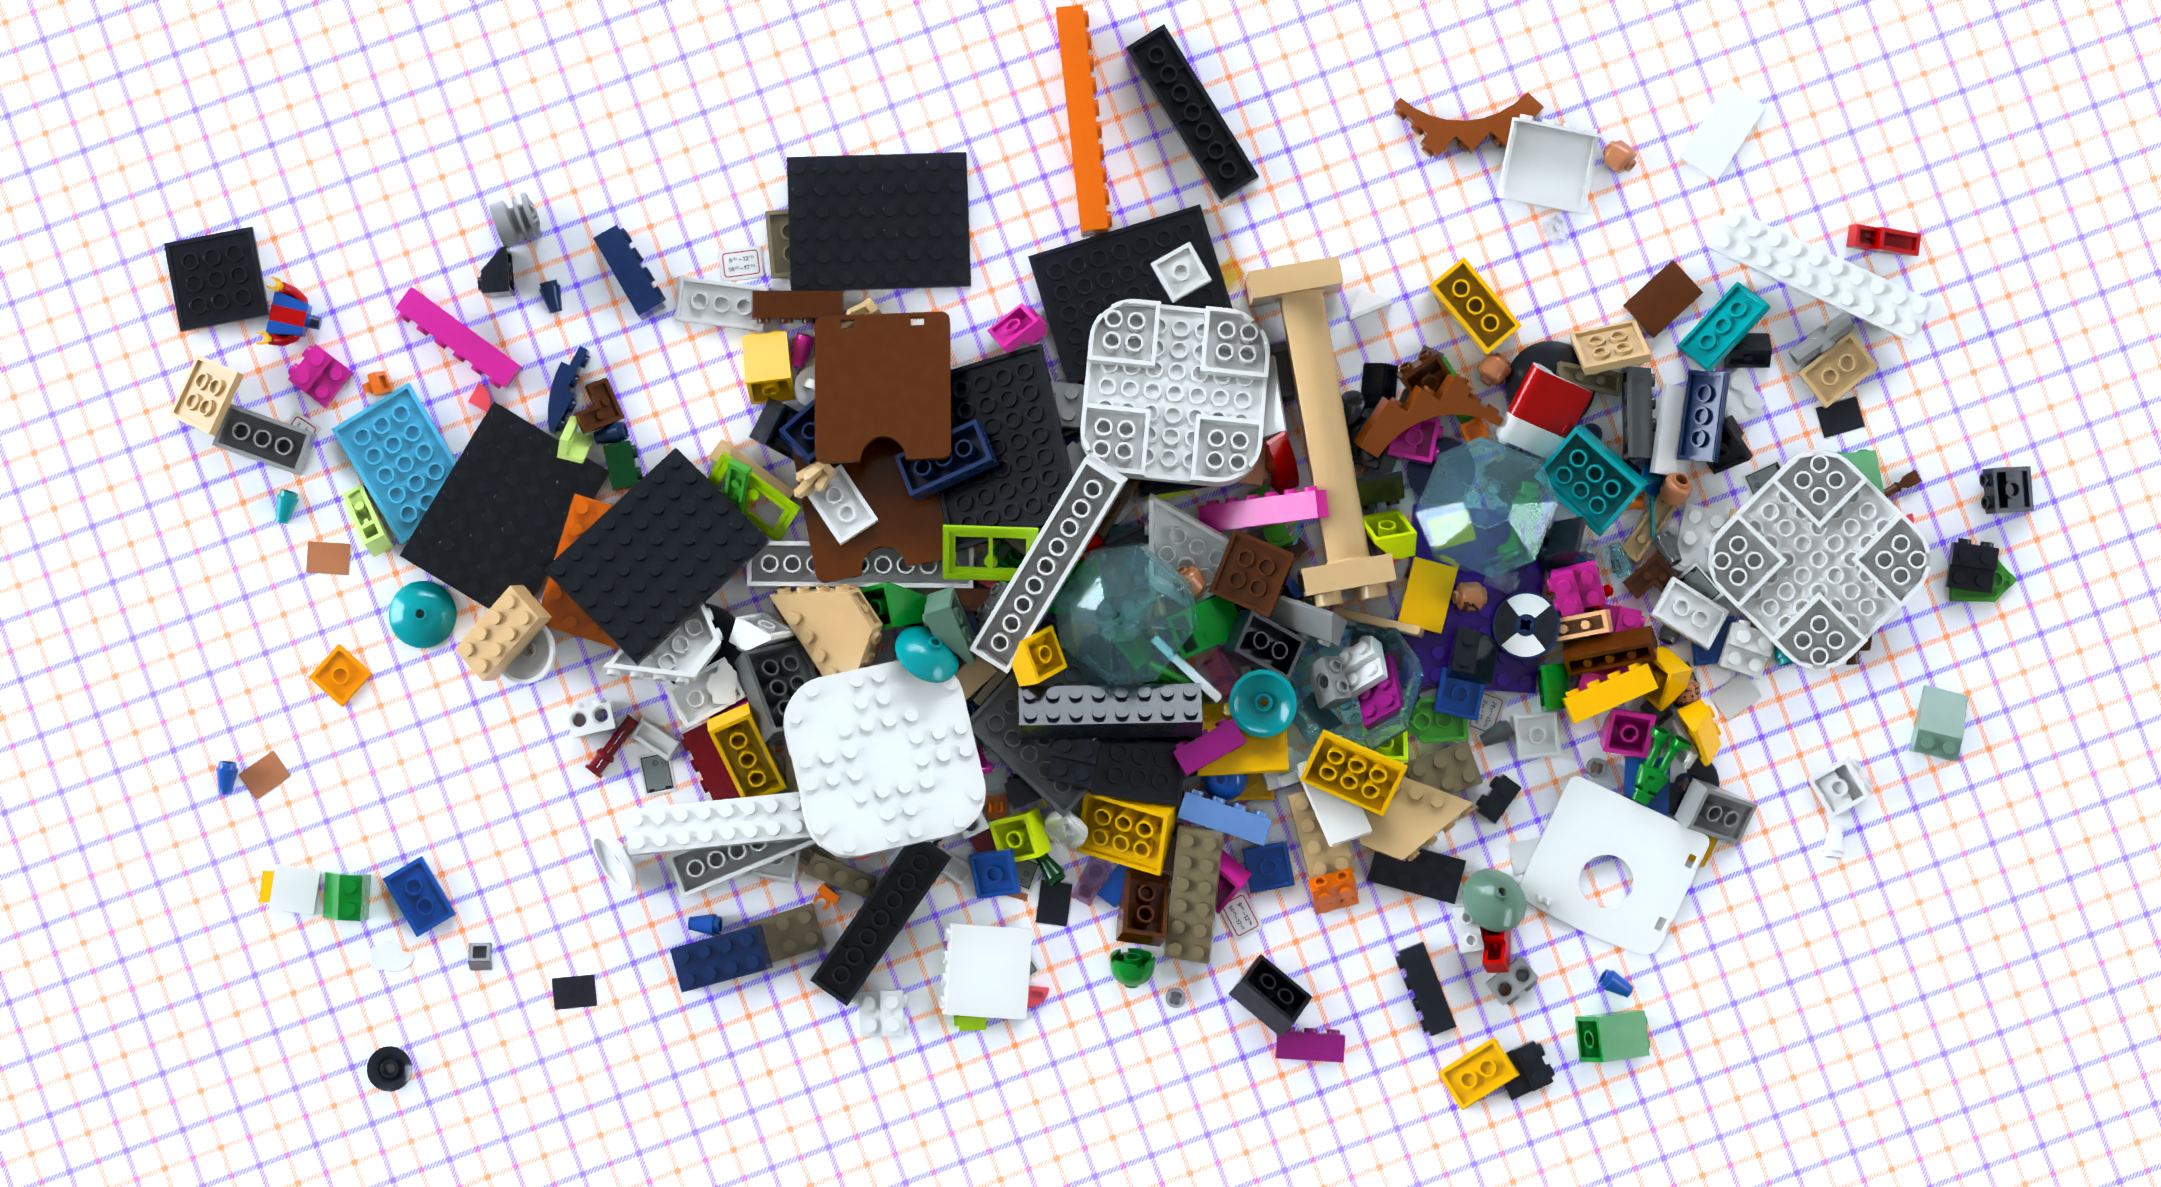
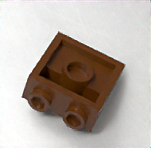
M1434 349L1421 351L1418 354L1417 360L1412 363L1410 361L1403 363L1399 367L1400 371L1396 373L1409 394L1415 385L1423 388L1425 385L1437 392L1448 373L1451 374L1438 352Z

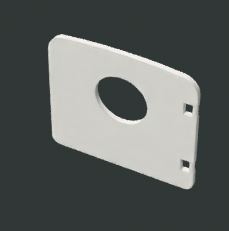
M1575 775L1568 780L1522 877L1520 887L1527 902L1560 921L1618 947L1641 955L1652 954L1662 945L1710 842L1706 834L1688 829L1680 822L1586 778ZM1690 854L1697 856L1692 868L1685 866ZM1600 855H1612L1622 859L1629 866L1633 875V887L1627 899L1621 904L1610 908L1597 907L1588 902L1582 895L1579 887L1581 870L1588 861ZM1660 917L1667 920L1662 931L1655 929Z

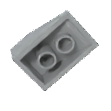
M1693 778L1674 818L1688 829L1739 845L1758 805L1711 783Z

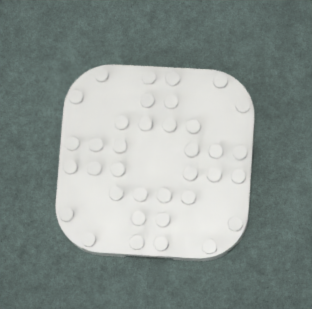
M1126 299L1112 304L1111 307L1098 315L1092 325L1089 336L1080 426V440L1086 456L1090 454L1126 478L1211 487L1227 486L1242 480L1255 467L1263 442L1264 413L1270 361V346L1265 331L1260 328L1255 319L1250 315L1231 308L1206 306V309L1164 305L1161 304V301Z
M1819 449L1800 453L1781 467L1719 529L1711 542L1708 552L1709 571L1717 588L1790 660L1809 669L1833 668L1851 658L1874 632L1920 590L1928 577L1931 560L1930 548L1925 536L1876 486L1842 455Z
M897 660L815 678L802 685L791 697L785 709L783 728L799 788L805 824L816 844L832 853V855L842 858H858L894 848L952 837L966 830L981 813L986 797L985 780L964 693L955 675L950 680L942 683L927 682L909 673L900 661Z

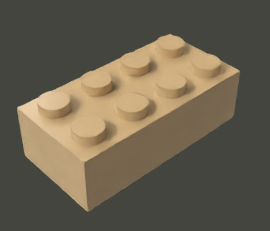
M511 585L454 650L482 682L497 680L552 617L524 585Z
M1305 790L1286 795L1309 879L1347 868H1352V871L1355 872L1348 843L1345 842L1333 847L1329 846Z

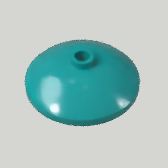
M416 581L405 585L395 594L389 607V622L394 634L403 643L415 648H430L439 645L449 637L456 624L457 610L452 596L442 586L430 581ZM419 610L424 611V616L422 618L417 617V612Z
M908 627L901 631L895 641V652L898 660L909 673L921 680L942 683L950 680L958 670V655L941 642L939 638L935 637L928 627Z
M1254 670L1243 675L1233 686L1229 696V710L1232 719L1245 733L1261 738L1272 737L1283 732L1293 721L1297 711V696L1293 686L1283 675L1272 670ZM1261 698H1267L1269 703L1267 705L1261 704Z

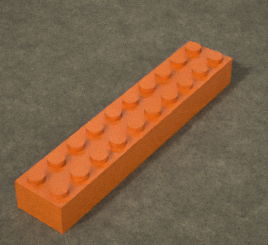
M1083 4L1056 7L1081 237L1099 235L1108 232V228L1112 227L1111 211H1106V205H1110L1109 190L1104 189L1103 183H1107L1106 166L1101 167V161H1104L1105 158L1104 146L1099 144L1098 139L1102 138L1101 122H1096V116H1099L1100 113L1098 99L1094 100L1093 94H1097L1096 77H1091V72H1094L1093 55L1088 54V50H1092L1091 33H1086V28L1089 27L1088 10H1083Z

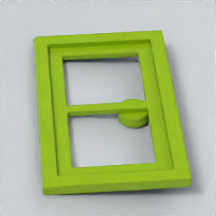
M725 452L721 454L708 477L716 487H718L727 471L728 462L732 459ZM751 471L749 485L752 487L746 491L748 499L744 515L773 540L781 541L801 507ZM760 493L784 509L774 528L748 510L751 502L756 501Z
M943 525V579L1011 581L1018 568L996 567L998 558L993 554V538L1026 539L1027 554L1039 534V528ZM956 536L988 537V555L984 559L986 567L956 566Z

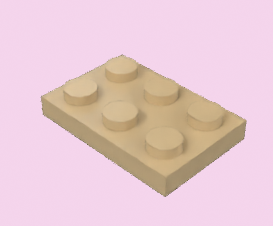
M1849 332L1797 374L1826 409L1879 366L1855 335Z

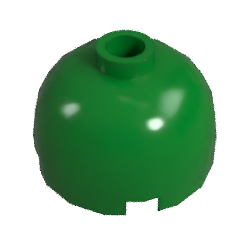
M1128 948L1129 952L1121 953V949L1113 951L1110 955V970L1114 979L1119 983L1124 984L1127 988H1137L1139 985L1150 980L1154 973L1156 959L1155 956L1152 958L1151 952L1138 948Z

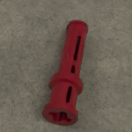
M627 714V717L605 746L597 749L596 756L590 764L585 765V768L601 779L603 771L609 763L614 762L615 758L613 756L639 722Z

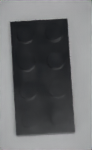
M1420 849L1418 850L1420 855L1410 862L1407 859L1403 862L1374 851L1367 881L1455 904L1466 860Z

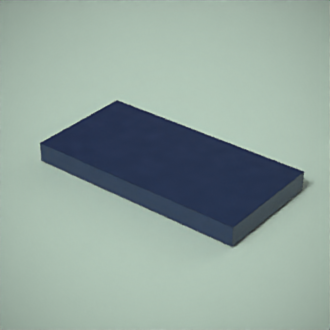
M1689 370L1677 453L1678 460L1718 463L1730 373Z

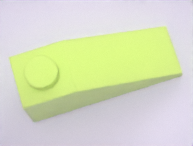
M360 484L343 493L342 496L363 544L371 555L376 557L393 548L394 546L364 486Z

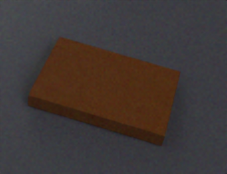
M1672 260L1632 296L1623 307L1654 338L1694 302L1703 291Z

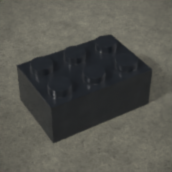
M1240 610L1222 651L1255 670H1272L1283 675L1289 681L1307 640L1253 610Z
M1261 953L1247 967L1228 993L1279 1037H1282L1296 1022L1313 998Z

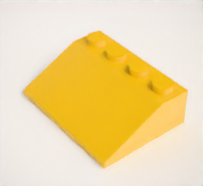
M1261 701V704L1267 705L1269 703V701ZM1229 703L1202 704V730L1207 728L1209 732L1216 728L1215 723L1224 718H1227L1228 721L1231 720ZM1239 728L1246 744L1198 770V776L1289 772L1287 728L1275 736L1266 738L1249 735Z
M1323 729L1307 759L1300 781L1384 816L1408 765Z
M1089 790L1084 795L1081 820L1087 826L1088 836L1084 844L1077 847L1076 852L1160 876L1174 832L1178 807L1090 795Z

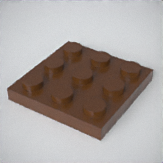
M1234 529L1208 592L1272 618L1297 555Z

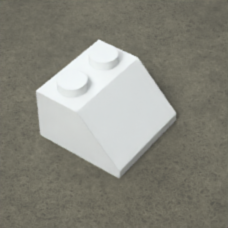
M762 612L736 617L729 642L736 645V648L743 652L778 644L795 636L789 626Z

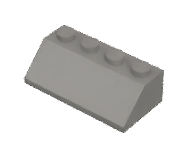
M1282 595L1278 600L1272 618L1264 616L1289 631L1298 633V636L1307 641L1314 638L1318 640V644L1329 648L1331 644L1339 646L1348 622L1334 612Z

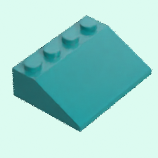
M1583 424L1576 426L1533 476L1577 517L1587 518L1586 525L1599 537L1606 532L1649 485L1644 478Z

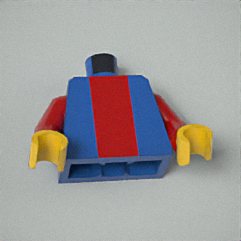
M271 276L270 278L276 281V285L274 287L266 285L268 289L275 291L266 331L255 333L263 336L262 342L256 341L255 343L257 345L268 343L275 346H287L298 342L300 337H306L308 328L320 330L322 317L311 315L312 306L308 304V298L297 287Z

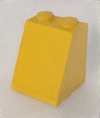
M774 330L770 333H751L742 336L745 380L751 405L766 403L769 397L777 401L795 400L787 331Z

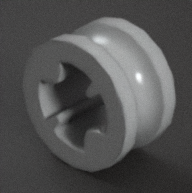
M1592 758L1586 764V772L1593 778L1602 777L1607 771L1606 762L1601 758ZM1593 762L1596 764L1601 763L1602 768L1600 770L1602 771L1599 774L1591 772L1590 767H1593L1591 766Z
M1174 987L1167 991L1165 999L1170 1007L1179 1008L1184 1005L1186 996L1182 989ZM1176 991V994L1178 992L1181 993L1182 997L1179 998V1004L1169 1001L1172 997V992Z

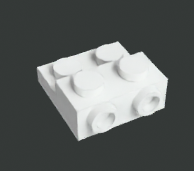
M1739 368L1730 374L1725 417L1732 415L1736 422L1740 424L1766 404Z
M1739 619L1738 623L1731 622L1717 666L1756 679H1762L1767 659L1771 658L1775 644L1760 629L1752 628L1751 622Z
M1371 635L1362 636L1357 644L1352 647L1346 646L1342 648L1341 653L1337 655L1340 657L1353 697L1352 699L1388 678L1382 643Z
M1850 755L1808 779L1830 818L1864 801L1873 794L1871 792L1873 789L1871 781L1867 777H1862L1859 772L1862 769L1859 761L1856 758L1852 759Z
M903 989L857 992L860 1037L905 1036V1031L909 1030V1017H904V1008H908V995L903 994Z

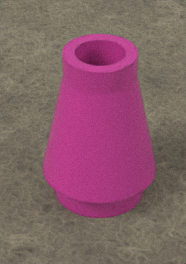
M796 333V337L793 338L792 365L805 367L808 356L815 344L813 336Z

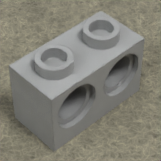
M1519 955L1510 962L1509 972L1497 973L1486 981L1485 984L1503 1006L1506 1003L1510 1006L1519 999L1518 994L1525 989L1527 992L1537 984L1535 980L1539 977L1523 956ZM1520 969H1526L1528 972V977L1524 981H1518L1516 978V973ZM1502 983H1508L1510 986V992L1507 995H1501L1498 991Z

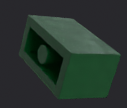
M628 440L603 446L612 490L618 491L634 487L643 478L641 466L637 467L635 458H639L637 445H632V442Z

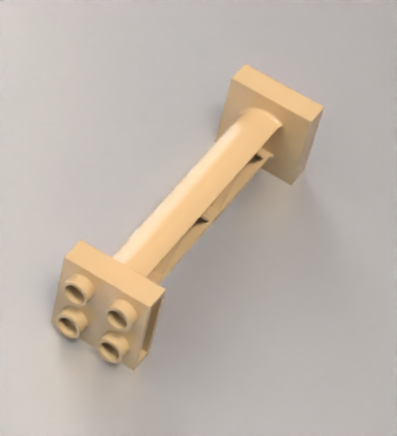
M1339 256L1248 271L1245 280L1250 308L1274 303L1280 304L1312 486H1317V490H1326L1329 517L1318 519L1325 565L1303 568L1297 572L1299 588L1303 594L1301 599L1312 598L1313 606L1319 608L1340 605V603H1343L1341 592L1356 590L1358 601L1385 597L1388 595L1386 584L1397 580L1392 553L1370 556L1324 299L1325 294L1337 293L1344 283Z

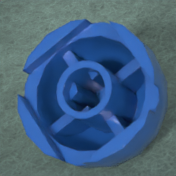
M1247 774L1203 776V785L1206 791L1212 797L1216 796L1225 800H1231L1240 796L1248 784Z

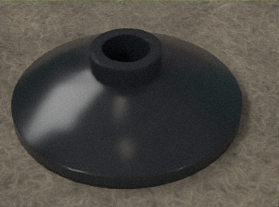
M1350 390L1341 394L1347 428L1353 426L1360 419L1366 406L1365 397L1356 390Z
M385 1046L376 1050L370 1056L367 1063V1075L370 1082L376 1088L387 1092L396 1091L404 1087L410 1080L412 1062L407 1053L402 1049L394 1046ZM389 1064L395 1067L392 1073L387 1070Z

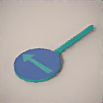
M1650 462L1643 467L1641 477L1649 483L1644 492L1650 498L1651 538L1654 539L1656 537L1654 496L1659 494L1660 486L1663 483V475L1650 473Z

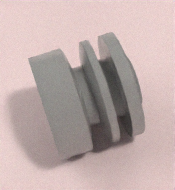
M526 192L520 193L522 201L520 205L515 195L511 197L513 206L511 208H508L504 200L489 204L491 216L503 246L507 248L519 245V233H523L527 241L531 240L529 232L531 229L536 238L542 236L539 215L534 203L529 199Z

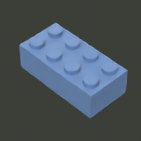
M1192 788L1190 792H1184L1181 806L1177 813L1178 818L1264 846L1272 820L1268 819L1269 814L1255 810L1254 814L1246 812L1247 807L1237 803H1233L1232 807L1225 805L1226 800L1216 796L1211 797V800L1204 798V792Z

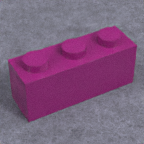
M1224 718L1215 723V729L1208 732L1206 728L1202 730V736L1196 737L1197 739L1189 743L1187 740H1184L1175 746L1177 750L1173 751V754L1186 777L1246 744L1234 719L1228 721L1227 718Z
M1291 1026L1282 1037L1276 1034L1275 1058L1344 1063L1345 1035L1340 1034L1338 1029H1327V1033H1320L1318 1028L1305 1027L1304 1031H1295V1027Z

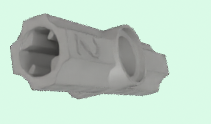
M1843 312L1825 326L1822 325L1810 333L1807 339L1797 344L1788 353L1794 363L1801 367L1817 354H1822L1836 344L1835 341L1852 331L1855 326L1849 316Z

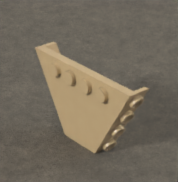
M849 584L836 585V588H830L829 585H820L816 589H810V586L797 587V590H791V587L778 588L776 593L769 596L822 676L869 666L875 657L874 649L882 637L883 623L859 587H849Z
M1403 776L1384 816L1363 808L1372 828V833L1355 840L1360 841L1361 846L1403 862L1407 859L1411 862L1420 855L1418 850L1424 845L1429 847L1438 840L1436 836L1440 832L1444 831L1447 833L1456 825L1454 823L1456 819L1460 816L1463 819L1473 811L1471 807L1474 806V803Z

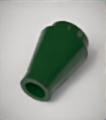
M1048 853L1035 859L1039 864L1046 883H1049L1051 887L1066 878L1065 870Z

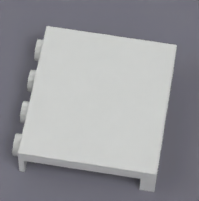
M1520 114V118L1512 117L1497 198L1588 215L1590 206H1587L1586 202L1599 138H1604V135L1597 134L1598 129L1584 127V131L1577 130L1576 125L1569 123L1557 126L1554 125L1555 121L1542 118L1541 122L1533 121L1534 116Z
M949 923V928L946 927L944 933V940L948 941L947 950L943 951V964H946V970L941 975V986L944 987V996H940L939 1009H943L942 1014L1026 1020L1033 929Z

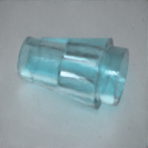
M1618 542L1610 545L1608 548L1612 573L1616 574L1617 578L1633 573L1632 567L1634 564L1622 544Z

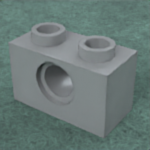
M1339 656L1321 657L1306 667L1319 709L1337 708L1353 698Z

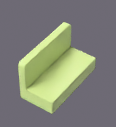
M570 415L559 440L557 458L583 464L593 443L594 436L589 434L583 435L581 432H577L578 422L575 416Z

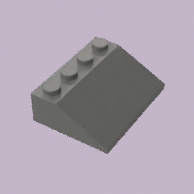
M799 640L743 651L734 662L764 744L786 739L783 719L785 709L791 697L802 685L818 678L811 658Z

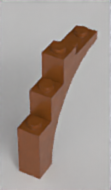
M1527 92L1517 102L1499 113L1485 118L1466 121L1447 120L1431 116L1414 108L1401 97L1394 103L1393 108L1398 118L1402 121L1406 119L1412 124L1410 128L1417 135L1421 136L1423 134L1425 136L1420 142V145L1423 146L1421 150L1428 157L1434 156L1437 159L1454 139L1457 141L1456 146L1464 153L1468 151L1472 154L1488 135L1492 137L1490 140L1498 148L1503 147L1506 149L1512 117L1520 118V114L1534 116V119L1544 106Z
M1448 373L1437 392L1425 385L1423 388L1415 385L1404 404L1393 397L1390 400L1382 397L1354 443L1378 458L1388 444L1403 431L1433 417L1469 415L1484 419L1497 426H1500L1504 419L1498 415L1500 411L1492 405L1488 404L1485 407L1480 404L1482 399L1471 393L1472 388L1467 385L1469 380L1458 373L1455 377Z

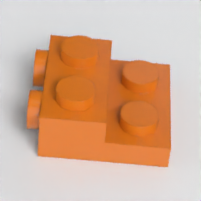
M1352 868L1307 879L1316 915L1359 903L1358 890Z

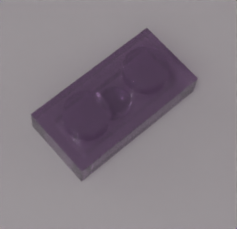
M1091 856L1070 896L1091 906L1111 866Z

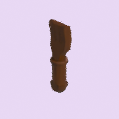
M1915 469L1904 475L1899 483L1894 482L1893 485L1884 489L1885 496L1888 498L1897 492H1901V488H1910L1920 483L1922 479L1917 470Z

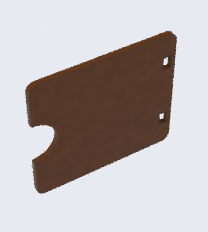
M946 312L821 316L816 320L815 457L819 463H861L864 449L869 443L879 438H889L899 443L905 452L906 461L943 460L951 455L950 317ZM910 319H924V325H911ZM855 321L854 328H841V322Z
M879 438L872 441L864 449L861 463L830 464L833 468L840 464L843 466L878 518L877 523L840 546L809 498L804 496L801 499L815 573L818 581L821 583L862 576V566L865 558L870 552L878 548H890L897 551L905 560L907 567L943 561V525L945 523L939 493L918 502L910 497L894 457L904 452L901 445L889 438ZM792 451L797 473L807 466Z

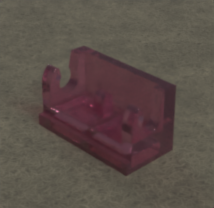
M1219 651L1200 665L1214 686L1225 696L1224 700L1226 702L1229 700L1233 686L1240 678L1222 651Z

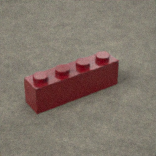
M707 723L683 733L684 739L681 740V743L686 752H691L693 760H690L692 767L696 773L700 772L703 778L700 784L705 793H710L712 801L741 798L708 732Z

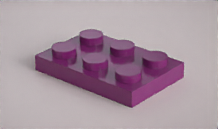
M1390 653L1384 656L1388 678L1358 696L1363 726L1369 731L1406 710L1396 660Z

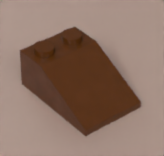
M1126 868L1117 916L1116 941L1160 947L1165 941L1170 888L1169 874L1158 876L1141 870Z

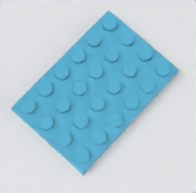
M410 383L405 384L332 428L334 435L400 545L409 541L457 462Z

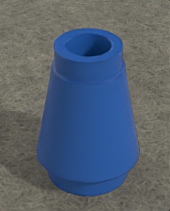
M219 761L218 766H216L219 794H232L239 770L236 762Z
M717 914L694 916L688 919L689 930L711 936L721 934L723 920Z
M1605 969L1598 980V985L1603 990L1626 998L1632 993L1633 986L1613 969L1611 971Z

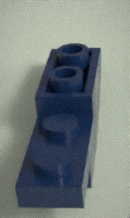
M579 346L570 365L561 361L551 386L548 402L549 432L554 435L558 431L562 432L567 423L565 417L568 411L572 413L578 402L575 400L577 395L570 392V389L577 386L580 380L578 374L581 368L585 369L591 359L588 356L590 351L582 346Z

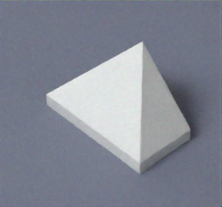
M1360 289L1348 320L1350 322L1391 306L1392 300Z

